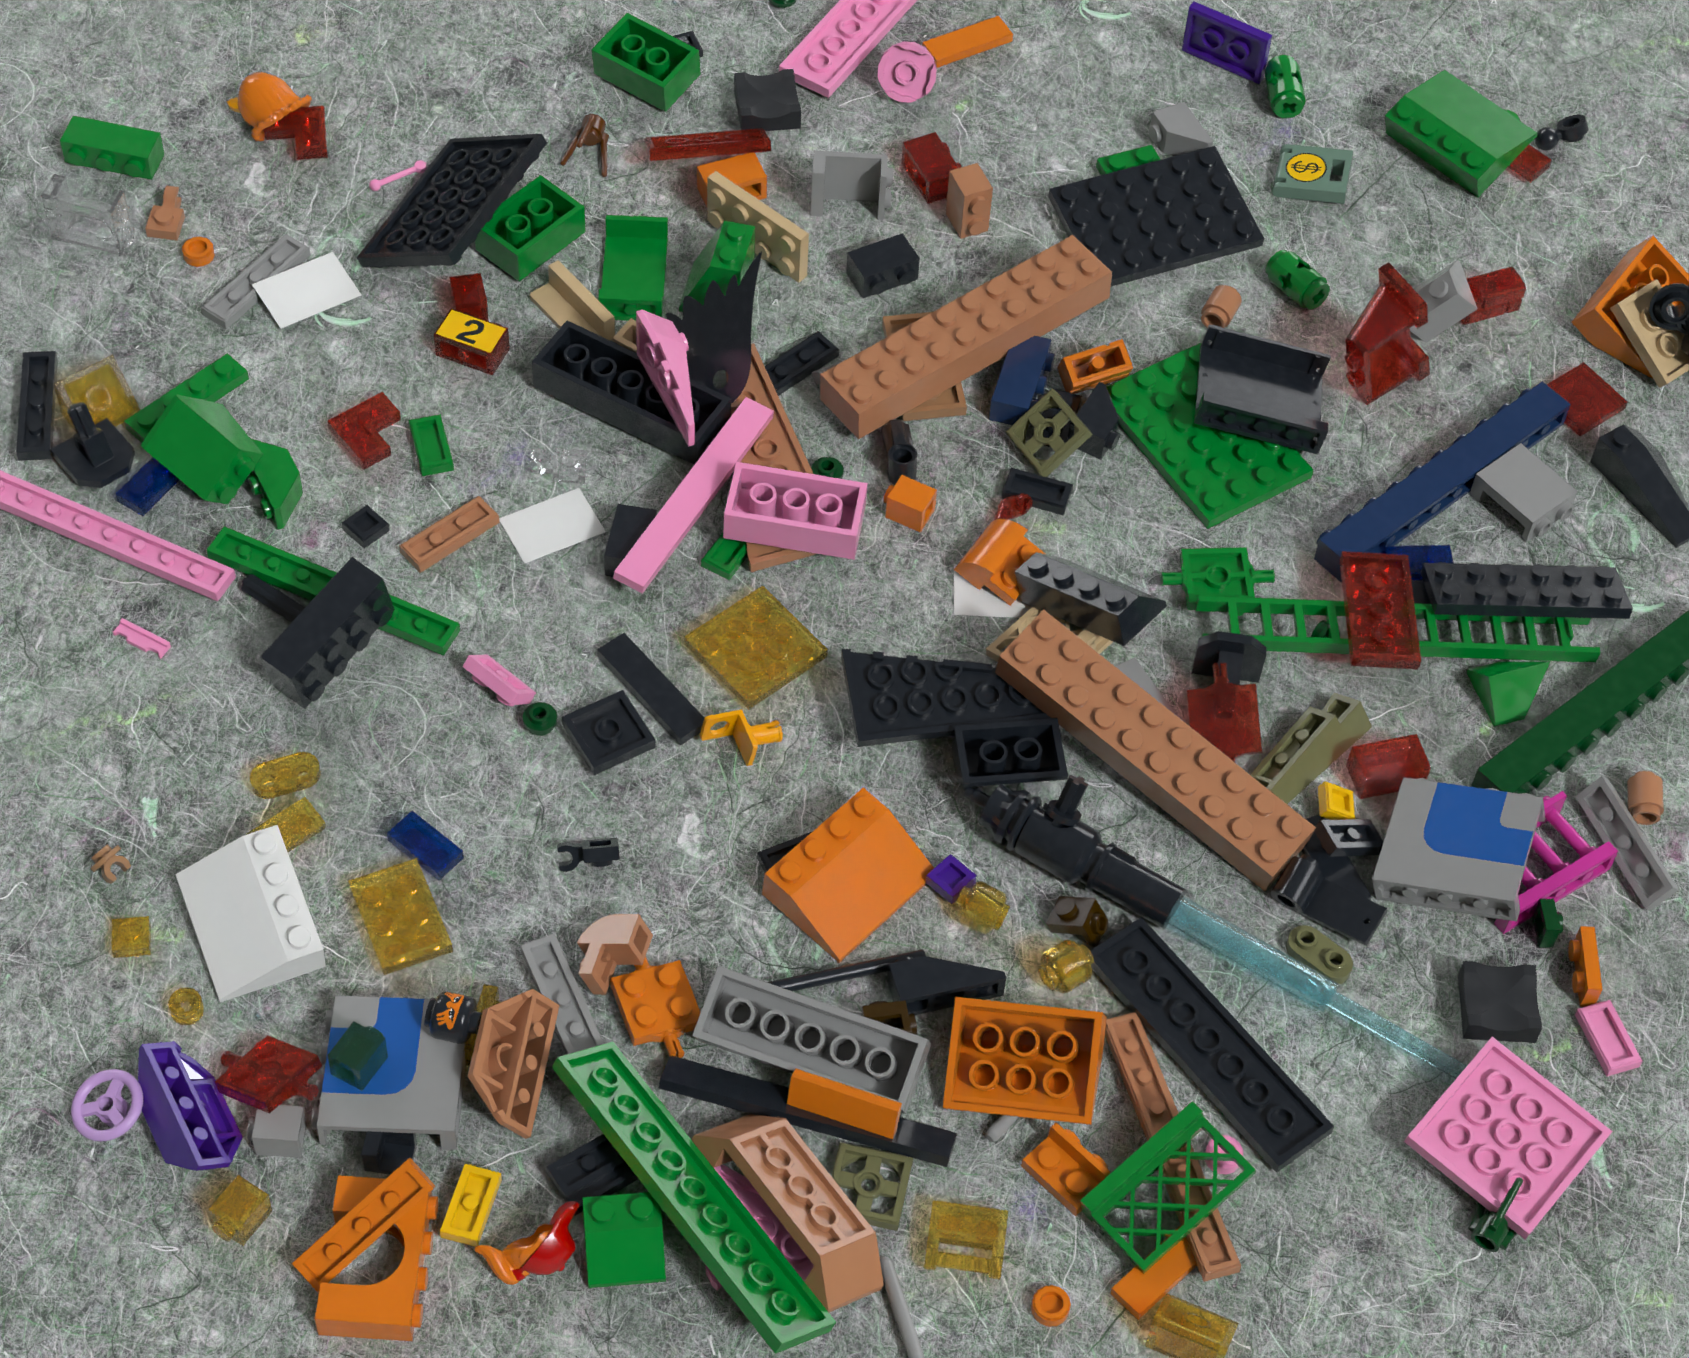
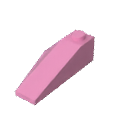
M645 310L636 311L637 355L688 447L695 445V423L686 351L689 350L687 339L683 332L679 333L672 321Z

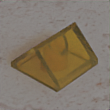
M114 355L99 360L53 383L61 414L75 432L76 430L68 414V409L74 403H85L95 424L108 418L115 427L124 423V420L141 410Z
M1166 1293L1153 1318L1145 1347L1171 1358H1225L1239 1323Z

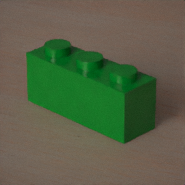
M74 115L60 139L65 163L150 180L153 179L165 155L160 132Z

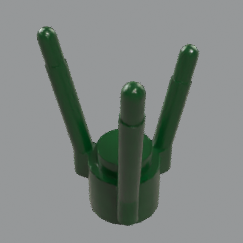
M1518 1177L1515 1179L1497 1212L1490 1211L1487 1215H1484L1485 1207L1478 1202L1474 1219L1468 1229L1472 1232L1471 1239L1482 1249L1489 1252H1497L1499 1248L1506 1250L1511 1240L1517 1235L1511 1228L1508 1230V1223L1504 1216L1523 1183L1522 1178Z

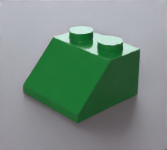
M649 1192L583 1197L588 1287L597 1288L666 1282L661 1207Z

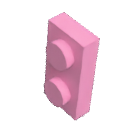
M488 654L468 655L462 666L472 674V679L476 683L493 690L497 694L496 698L505 705L530 704L536 694L535 691Z

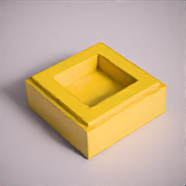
M1326 781L1318 786L1319 815L1329 820L1355 819L1353 791Z

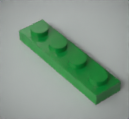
M227 353L124 420L125 427L142 443L175 394L216 402L249 380L248 371Z

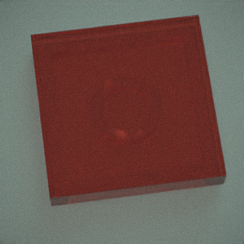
M1584 362L1547 384L1571 404L1564 423L1579 436L1584 435L1623 411L1628 403Z

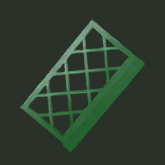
M1192 1101L1080 1200L1081 1210L1091 1222L1094 1221L1144 1274L1256 1173V1169L1203 1116V1111ZM1204 1130L1214 1140V1152H1191V1139ZM1187 1144L1186 1152H1179ZM1218 1146H1219L1225 1153H1218ZM1170 1158L1186 1159V1178L1163 1177V1164ZM1190 1159L1213 1160V1179L1190 1178ZM1217 1160L1234 1161L1243 1172L1234 1180L1217 1179ZM1159 1169L1158 1177L1151 1176ZM1142 1183L1158 1184V1203L1135 1202V1189ZM1163 1184L1185 1185V1204L1162 1203ZM1190 1185L1213 1186L1212 1199L1206 1205L1189 1204ZM1217 1187H1225L1217 1194ZM1131 1194L1130 1202L1123 1201ZM1114 1208L1130 1209L1129 1228L1112 1227L1104 1217ZM1135 1209L1157 1210V1229L1134 1228ZM1162 1210L1185 1211L1184 1225L1178 1230H1161ZM1189 1212H1197L1189 1219ZM1121 1235H1129V1244ZM1134 1236H1156V1250L1145 1260L1133 1249ZM1161 1237H1169L1161 1244Z

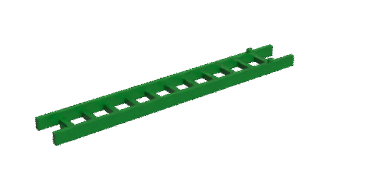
M1198 596L1195 604L1196 611L1227 612L1229 633L1240 634L1238 616H1243L1244 613H1260L1263 635L1250 636H1253L1266 646L1267 651L1594 663H1596L1601 653L1600 647L1571 646L1570 644L1574 637L1572 625H1588L1591 618L1435 615L1431 604ZM1271 614L1293 615L1296 637L1273 636ZM1304 615L1326 616L1327 623L1329 624V638L1307 637ZM1337 616L1360 617L1363 639L1340 638ZM1371 617L1392 618L1395 640L1374 639ZM1403 619H1425L1428 641H1407ZM1436 620H1457L1461 642H1439ZM1469 621L1490 622L1494 644L1472 643ZM1501 622L1523 623L1527 645L1505 644ZM1534 623L1555 624L1559 646L1538 645Z

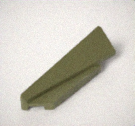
M1334 692L1323 710L1310 706L1250 775L1288 804L1372 728L1361 701Z

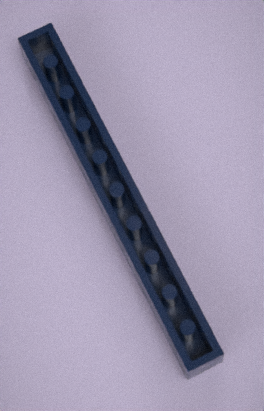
M1543 381L1532 389L1526 388L1517 400L1511 404L1505 403L1490 419L1484 418L1475 429L1467 435L1461 434L1452 446L1446 450L1441 449L1437 451L1429 462L1423 466H1416L1409 473L1408 477L1401 482H1393L1384 494L1378 498L1372 497L1360 511L1355 514H1348L1336 528L1325 530L1317 539L1316 544L1318 546L1314 560L1338 581L1344 583L1468 494L1478 472L1520 443L1527 449H1530L1564 425L1571 404Z

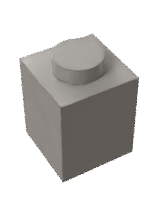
M258 1103L256 1116L249 1118L247 1127V1139L252 1140L256 1155L301 1158L307 1128L304 1107Z

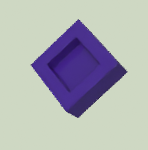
M950 854L926 875V883L953 904L976 883L977 875Z

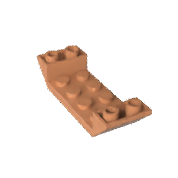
M749 1114L693 1136L692 1141L713 1168L730 1161L735 1162L810 1259L814 1267L804 1282L829 1313L882 1289L884 1283L876 1232L786 1118Z

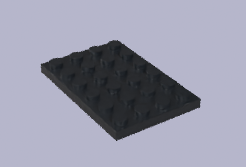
M542 133L451 138L357 256L361 266L378 268L397 266L427 267L439 265L452 266L458 263L465 250L477 239L481 229L493 218L494 212L509 197V193L517 182L523 179L524 173L530 165L539 158L540 152L547 144Z
M1215 146L1050 188L1048 198L1067 236L1073 235L1112 271L1111 287L1257 248L1263 245L1265 239Z

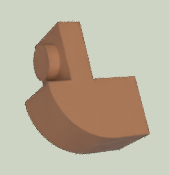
M612 914L602 917L592 923L580 936L577 944L584 952L585 957L580 963L578 974L592 994L606 995L617 965H643L653 934L639 914Z

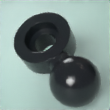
M1579 114L1565 117L1557 123V128L1555 129L1551 127L1539 129L1534 140L1536 146L1545 151L1555 148L1560 139L1567 140L1568 142H1577L1589 130L1586 117Z

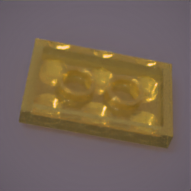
M417 858L348 881L350 892L383 975L453 952L451 940Z

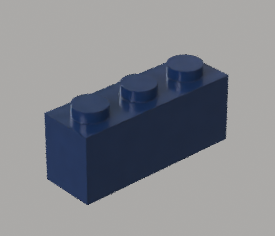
M1033 336L1008 350L991 399L989 420L1013 425L1039 401L1036 399L1038 394L1044 395L1048 379L1044 374L1045 371H1052L1055 354L1050 353L1051 339Z

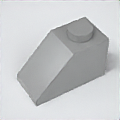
M1185 102L1153 112L1151 125L1149 126V136L1154 143H1157L1163 153L1177 156L1213 146V140Z

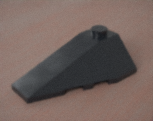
M1624 424L1599 437L1590 462L1675 548L1688 542L1689 505L1662 454L1639 431Z

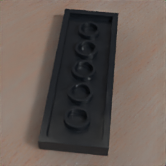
M1438 562L1423 563L1421 576L1435 615L1630 619L1633 610L1616 567L1544 566L1540 564L1533 566L1479 563L1449 564Z

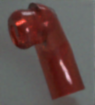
M1021 493L1020 495L1003 499L998 504L994 520H1011L1023 516L1032 507L1031 497L1028 494Z

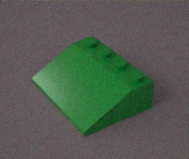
M1446 70L1441 71L1406 93L1385 114V127L1388 136L1477 198L1537 137L1536 131Z

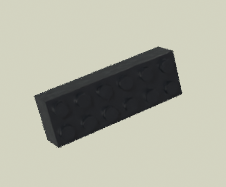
M568 320L532 360L533 387L694 465L731 417V398L689 379L695 423V445L688 447L637 353Z

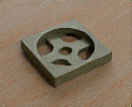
M1053 388L1006 431L1007 435L1034 468L1044 477L1051 474L1093 435ZM1051 408L1062 409L1052 419H1045L1041 414L1042 411ZM1071 420L1075 427L1074 436L1065 443L1059 436L1060 429ZM1031 422L1035 427L1034 436L1025 443L1026 431ZM1046 427L1053 428V434L1049 438L1043 437V430ZM1043 445H1050L1055 451L1048 460L1037 459L1033 454Z
M840 1142L832 1178L840 1187L855 1190V1193L858 1195L856 1208L869 1225L898 1231L913 1158ZM867 1159L864 1170L857 1174L842 1171L847 1165L855 1161ZM881 1163L888 1165L896 1173L900 1183L883 1180L882 1175L879 1173ZM866 1179H871L875 1182L876 1187L872 1191H865L861 1183ZM879 1195L896 1199L894 1207L883 1214L870 1212L873 1199Z

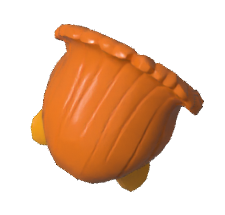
M255 72L248 75L242 81L238 97L231 98L226 102L231 110L241 113L244 121L253 127L251 131L252 138L255 141L261 142L265 139V128L275 124L289 113L295 117L303 115L309 107L312 98L309 95L303 98L297 96L284 80L275 75Z

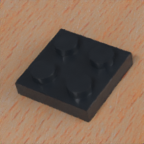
M624 690L562 716L564 729L593 775L656 748L655 738Z

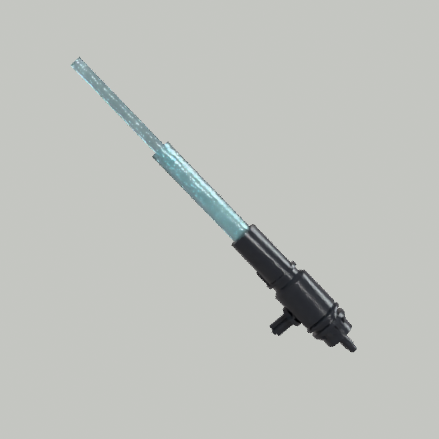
M1069 775L1059 799L1051 800L1049 804L1045 803L1043 807L1041 797L1035 796L1031 800L1032 795L1028 791H1013L1002 784L995 789L991 796L972 787L964 789L963 795L984 808L979 819V825L990 830L996 842L1003 845L1008 841L1007 850H1015L1016 854L1070 885L1082 882L1086 884L1085 889L1092 892L1096 890L1163 929L1168 924L1323 1013L1327 1007H1330L1455 1079L1467 1067L1464 1063L1337 992L1339 987L1337 982L1185 897V888L1136 861L1135 857L1117 848V845L1113 842L1109 845L1103 843L1098 830L1080 821L1081 813L1077 808L1088 787L1083 777L1078 776L1076 778L1073 775Z

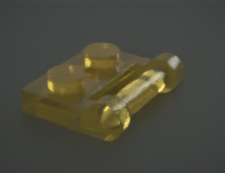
M933 1200L924 1269L935 1271L936 1267L984 1273L989 1274L991 1279L1000 1280L1008 1211ZM939 1243L992 1250L991 1259L940 1252L938 1251Z

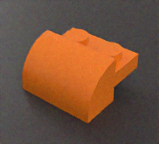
M996 519L986 527L953 570L979 590L985 585L1011 606L1020 595L1015 571L1036 552L1045 553L1024 537L1028 529L1011 520Z

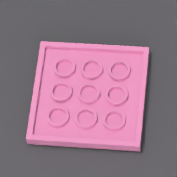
M1491 1037L1410 1132L1404 1142L1489 1211L1497 1212L1515 1179L1518 1177L1522 1178L1523 1183L1504 1218L1508 1226L1526 1240L1613 1131L1494 1037Z

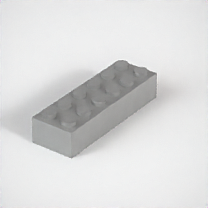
M721 966L717 967L692 1035L700 1042L793 1074L796 1068L902 1103L900 1113L907 1114L931 1046L927 1038Z

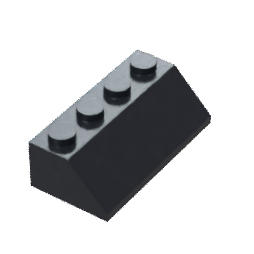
M1036 552L1015 571L1021 602L1039 610L1044 609L1053 616L1122 646H1125L1167 607L1164 600L1056 556Z

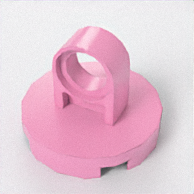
M903 41L892 45L883 53L878 64L877 77L888 97L898 102L911 103L931 91L936 82L937 67L934 57L925 47L916 42Z

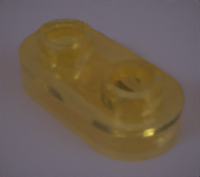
M298 752L260 763L250 773L252 791L260 798L272 799L310 788L320 779L319 761L311 753ZM302 772L308 773L306 775L298 776ZM268 782L274 783L272 785H264Z

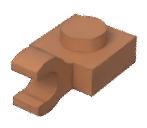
M167 185L163 194V205H153L145 228L147 237L178 241L185 219L184 209H180L182 199L177 197L179 187Z

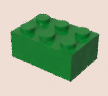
M626 13L591 49L595 75L665 112L701 75L698 49L629 13Z
M539 175L501 203L494 212L493 218L478 233V237L475 240L476 250L520 282L586 232L585 206L542 175Z

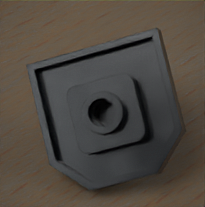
M85 403L72 404L68 409V414L77 433L70 439L51 448L52 456L78 486L103 488L130 472L135 456L134 448L108 418L95 424Z
M1217 631L1198 639L1191 674L1214 677L1216 690L1212 714L1216 718L1231 719L1233 717L1236 689L1240 686V680L1259 683L1267 647L1253 636Z

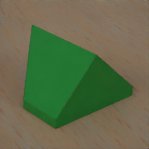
M1551 661L1496 662L1467 670V675L1494 727L1525 719Z

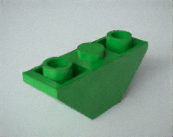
M251 439L263 455L250 473L248 481L255 496L260 494L262 498L260 505L265 518H272L277 530L285 527L303 494L300 472L288 449Z

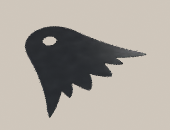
M762 251L749 266L739 286L736 275L732 276L725 296L717 282L712 280L707 289L703 306L696 299L685 296L682 320L675 314L666 313L667 320L672 321L679 333L683 332L687 339L689 350L686 351L689 379L731 398V403L740 396L749 378L753 301ZM724 370L728 374V382L723 388L717 389L713 384V378L718 371Z

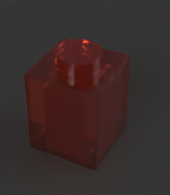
M481 273L449 277L454 311L489 322L487 298Z

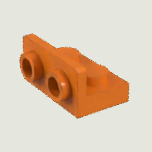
M1054 1123L1050 1127L1048 1137L1023 1158L1021 1164L1023 1169L1074 1216H1077L1082 1211L1080 1200L1110 1174L1106 1162L1099 1155L1091 1154L1081 1145L1079 1138L1074 1132L1069 1129H1063L1058 1123Z

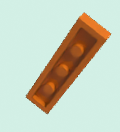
M408 1158L292 1263L293 1266L319 1292L320 1283H329L436 1186L411 1158Z

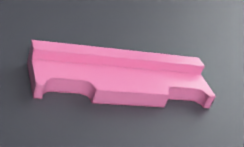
M123 618L113 631V635H122L127 638V643L145 652L151 650L157 653L160 659L171 648L169 641Z

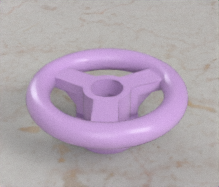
M108 1069L95 1073L83 1082L73 1098L71 1117L75 1128L82 1136L93 1141H110L122 1136L135 1124L140 1116L143 1107L142 1088L133 1075L123 1070ZM111 1081L106 1094L101 1095L95 1102L84 1104L87 1095L94 1087L103 1082ZM124 1084L131 1092V1106L121 1097V1090ZM96 1115L111 1128L106 1130L94 1129L85 1122L84 1117Z

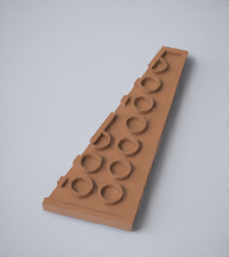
M753 343L751 344L749 378L740 396L731 403V416L745 397L773 410L774 414L773 419L741 460V463L813 474ZM725 371L726 383H727V382H728V374H727V372ZM746 542L750 572L817 554Z

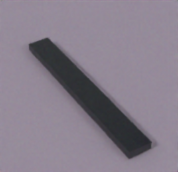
M671 1055L659 1081L658 1089L753 1115L786 1118L794 1126L948 1167L957 1137L955 1132L899 1117L897 1132L894 1138L890 1139L788 1105L789 1087Z

